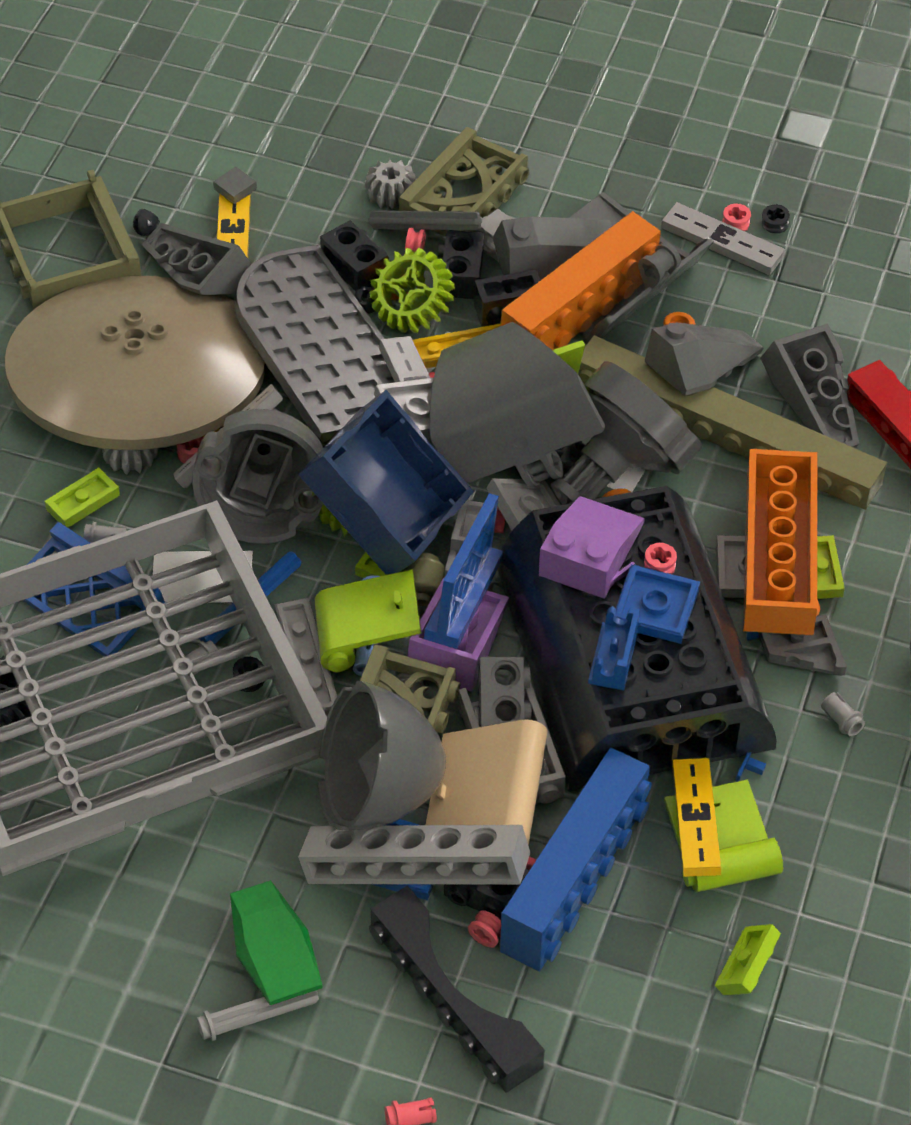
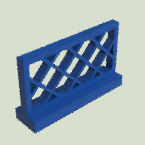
M488 494L443 580L441 599L425 628V640L458 649L502 561L503 551L492 548L499 496Z
M58 522L50 530L52 538L28 564L49 556L54 551L61 552L79 545L90 544V542ZM121 566L89 577V582L69 584L23 601L42 614L53 610L48 607L47 597L66 594V605L72 603L71 593L90 591L91 597L95 595V590L114 589L133 581L126 566ZM153 589L157 601L162 604L165 603L160 589ZM136 595L90 611L92 624L76 626L73 624V618L56 624L70 634L75 635L109 623H97L96 611L115 608L116 620L121 618L120 607L136 605L141 608L140 611L146 610L140 595ZM140 627L117 634V637L108 647L99 641L88 646L104 657L117 653Z

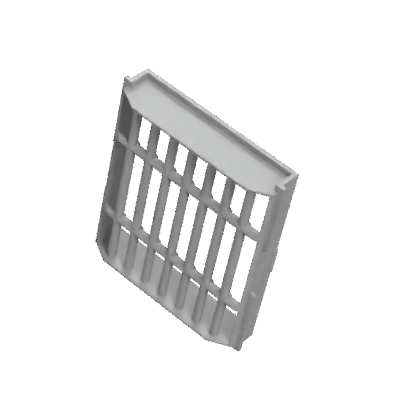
M217 500L84 546L79 545L37 559L36 562L0 574V608L124 565L133 581L13 624L5 621L0 610V645L6 656V659L0 660V675L13 672L19 685L18 688L0 694V709L25 700L32 714L31 717L0 727V743L37 729L45 743V746L0 761V777L52 759L58 772L57 776L0 796V812L64 788L72 804L5 829L0 817V871L2 876L123 832L127 826L213 794L216 796L222 795L320 758L319 750L327 716ZM206 538L211 555L152 576L144 574L138 562L141 559ZM214 568L217 569L223 581L221 584L163 604L157 601L153 589ZM136 595H140L146 610L26 652L19 651L13 639ZM230 595L237 609L236 611L179 631L171 630L166 619L168 616ZM151 622H153L159 638L37 681L31 679L26 666ZM244 623L251 637L193 659L185 658L179 646ZM165 650L173 664L171 667L50 710L44 708L39 697L43 693ZM254 651H258L265 665L205 688L198 685L193 673ZM176 679H180L187 693L178 698L64 739L57 737L52 726L56 722ZM272 679L279 695L219 717L212 714L207 704L208 701ZM192 707L201 722L200 724L76 769L70 766L65 753ZM285 707L293 721V724L233 746L226 743L221 733L222 730ZM206 736L215 751L212 754L90 799L84 797L78 784Z

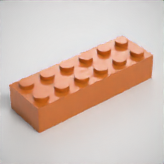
M632 211L502 309L501 326L514 322L542 341L551 350L568 345L573 337L580 332L588 330L595 320L602 315H607L622 299H628L635 289L643 284L638 267L639 260L646 255L651 256L655 253V249L660 242L661 231Z
M750 449L746 491L743 631L814 635L817 615V452Z

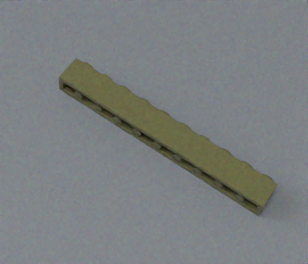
M595 335L585 346L578 373L583 384L604 361L612 362L632 374L655 392L686 422L688 429L701 439L708 440L746 458H749L750 449L817 452V490L826 492L864 510L867 509L883 484L887 462L715 387L684 396L645 363V357Z

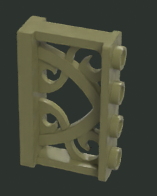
M466 127L399 197V211L479 212L482 218L488 216L498 209L502 203H506L510 199L512 192L519 185H523L529 175V169L527 168L528 156L523 153L518 155L477 136L476 130ZM465 167L466 171L461 172L460 170ZM502 167L507 169L502 175L497 174L502 171ZM476 175L478 176L482 187L481 193L467 197L452 198L453 190L449 183L451 180H466ZM441 190L446 192L445 198H442V193L438 194ZM432 230L446 237L447 230ZM455 230V231L476 232V230Z
M374 644L360 681L380 686L408 700L423 715V711H431L428 721L437 733L442 734L446 729L449 719V713L446 710L450 702H456L461 683L456 680L455 668H445L388 651L387 647ZM388 669L411 676L403 683L389 673ZM428 680L435 682L439 691L434 698L427 699L423 694L429 690L428 686L418 688L414 694L410 689L419 681Z

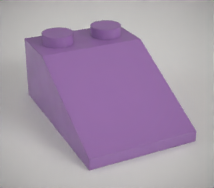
M579 496L554 523L540 548L539 576L605 599L612 586L611 581L625 561L644 524L645 518Z
M442 580L420 620L422 634L413 635L409 640L407 657L445 668H455L456 680L461 683L460 688H466V690L472 692L478 681L479 659L489 655L508 605L509 597L486 591L458 649H454L424 639L425 628L441 599Z

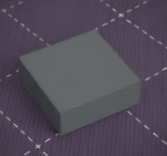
M235 166L213 181L215 191L233 204H236L257 189V182Z

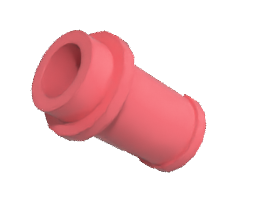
M432 1097L402 1104L392 1101L391 1106H385L386 1124L421 1125L436 1123V1109H432V1106L435 1105Z

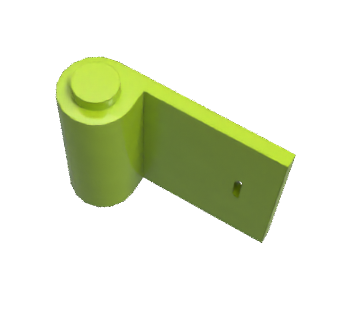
M412 569L321 590L315 597L321 665L329 671L342 672L353 666L355 662L354 648L422 634Z
M748 779L712 787L721 860V875L683 877L685 885L687 887L692 886L693 890L697 893L782 874L783 859L780 847L775 838L767 837ZM675 795L664 797V802L680 849Z

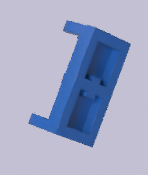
M612 606L607 610L605 622H602L588 684L624 690L638 633L640 609L630 607L626 619H619L615 616V607Z

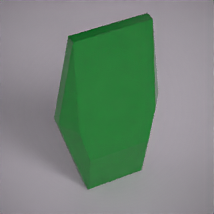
M270 880L230 893L236 957L271 1006L322 989V981L308 929L273 882Z

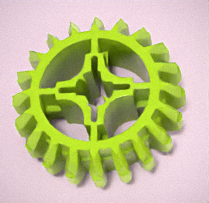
M418 247L414 253L410 248H406L404 256H402L399 252L394 251L393 261L384 259L386 267L383 270L375 268L379 279L370 280L371 285L376 288L369 292L370 297L375 300L372 303V308L378 312V318L382 322H387L391 329L398 327L401 332L406 333L410 328L414 333H418L420 325H422L425 329L430 330L429 321L434 319L436 322H441L438 314L441 311L449 313V308L445 305V302L454 301L453 295L449 293V291L455 289L454 283L450 280L453 276L449 269H445L446 263L442 259H437L433 252L429 251L426 254L423 249ZM425 271L432 274L433 288H429L425 284ZM392 293L399 297V311L395 310L392 306Z

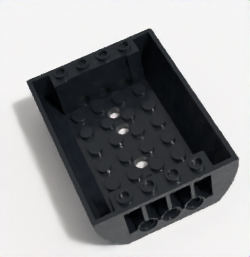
M668 486L591 499L645 518L644 524L620 570L631 562H634L637 566L644 567L646 549L655 543H665L672 546L677 554L676 568L672 575L700 581L699 592L681 644L656 638V641L650 643L643 642L639 639V636L643 634L637 633L624 690L588 684L602 622H605L607 610L613 606L616 609L623 585L617 580L609 589L604 599L539 576L540 548L554 523L573 503L532 510L513 529L501 549L503 551L502 561L497 570L505 595L509 597L508 604L528 667H530V673L552 742L565 775L568 791L585 787L610 747L649 765V775L673 770V760L709 758V762L745 756L749 752L755 754L776 749L775 730L688 504L676 491ZM655 558V559H658V560L660 561V563H666V562H662L660 558ZM654 662H660L667 669L655 671L649 665Z

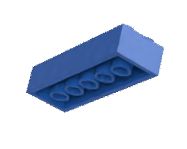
M610 747L503 910L501 916V953L539 972L547 960L552 962L561 947L562 942L560 939L565 931L568 933L572 932L579 919V909L583 903L588 905L592 901L597 890L596 883L601 875L606 877L609 874L615 861L614 854L618 848L623 850L627 846L632 835V826L635 821L642 822L648 811L649 803L646 802V798L652 786V783L648 781L649 765Z

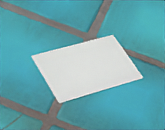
M182 551L154 555L153 575L211 555V552ZM243 551L252 568L253 551ZM214 568L159 587L166 603L221 584L223 581L217 569ZM230 595L208 603H225L233 601Z

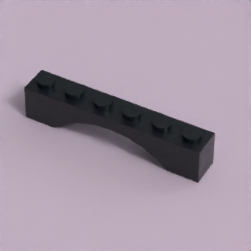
M408 885L370 908L371 925H369V930L374 940L379 945H386L391 952V957L396 967L401 972L407 971L413 978V984L418 994L425 1000L429 998L435 1005L440 1021L446 1027L452 1026L457 1032L463 1049L470 1056L474 1054L479 1059L485 1076L492 1084L498 1083L507 1093L543 1069L545 1050L521 1021L501 1017L479 1007L450 983L438 965L431 947L429 934L430 912Z

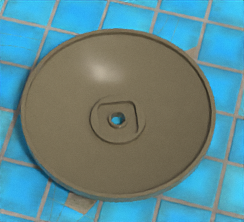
M124 276L71 288L36 307L21 321L9 340L5 354V373L8 389L15 403L29 419L43 429L82 445L114 450H143L185 443L224 426L226 417L242 411L258 394L266 373V363L240 326L235 313V301L223 294L201 295L182 289L173 278Z

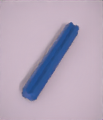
M290 551L258 579L266 597L301 566V560L294 552ZM232 602L217 617L236 611L234 603ZM234 626L201 637L199 640L205 643L211 640L216 644Z

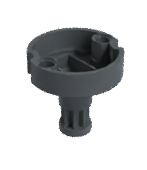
M604 361L584 383L605 424L604 431L591 438L580 451L581 457L562 478L555 479L550 486L562 505L574 503L579 496L590 500L596 499L610 482L615 483L628 468L679 474L702 449V445L698 437L688 429L686 422L655 392L623 368L612 362Z
M275 408L272 410L250 409L226 417L224 427L218 432H208L197 451L193 472V492L198 507L217 500L237 540L265 544L283 541L295 536L297 525L302 521H314L323 506V502L316 495L309 497V495L304 493V491L312 490L298 475L323 449L319 439L301 421ZM209 456L216 457V459H205V458H206V457H209Z

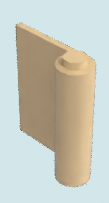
M518 720L443 734L441 743L446 754V769L441 784L431 796L425 825H522L529 845L548 732L547 728L537 721Z

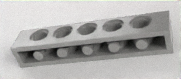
M522 825L378 826L351 831L338 830L333 826H311L298 858L308 884L520 885L531 852Z

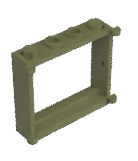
M93 169L87 171L88 180L7 202H0V236L3 238L0 239L4 256L11 257L12 260H9L13 277L20 278L21 281H18L22 298H29L33 310L57 294L80 285L116 277L141 276L139 256L101 176L96 177ZM91 206L115 260L36 282L30 274L11 228Z

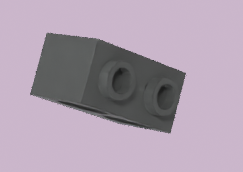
M480 657L478 662L479 727L518 720H531V703L524 702V688H530V667H524L523 657ZM499 670H508L512 673L514 682L511 685L503 686L496 681L495 673ZM500 705H508L513 709L515 718L511 721H502L497 717L495 709Z

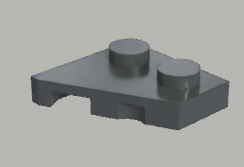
M826 614L816 616L814 635L758 633L765 655L770 663L838 676L846 674L847 666Z

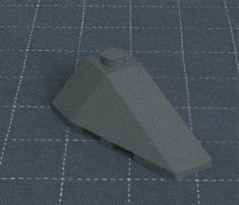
M531 216L502 220L492 238L503 275L537 270L539 278L542 280L612 226L610 220Z
M160 223L142 243L144 249L182 289L201 295L236 294L243 273L251 265V262L239 245Z
M677 322L652 329L644 362L686 396L712 388L716 385L718 378L721 376L728 377L734 367L737 365L743 366L762 353L763 346L742 330Z
M828 323L773 341L760 359L779 393L807 428L853 448L857 447L859 439L853 408L849 406L847 390L849 389L848 380L844 379L841 365L844 362L843 354Z

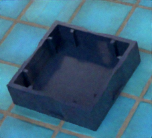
M387 390L363 406L298 474L385 575L398 573L415 562L437 536L441 525L453 517L474 492L446 458L427 441L415 422Z

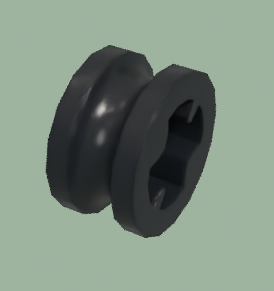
M778 204L767 206L762 212V227L770 233L785 232L789 227L790 214L788 209Z
M255 657L240 658L234 663L233 677L244 674L246 671L261 668L264 665ZM264 682L244 688L241 691L254 692L259 690Z

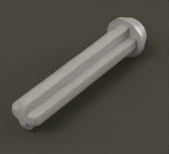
M316 990L271 1006L265 997L212 1014H209L207 1010L203 1011V1016L197 1017L201 1037L203 1040L210 1038L211 1041H215L216 1035L315 1004L319 1000L318 992Z

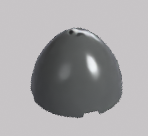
M356 681L355 686L344 687L328 714L319 750V757L325 760V780L318 782L324 815L331 826L345 831L363 830L391 824L416 810L433 795L445 774V750L438 733L425 716L408 700L380 686L363 681Z

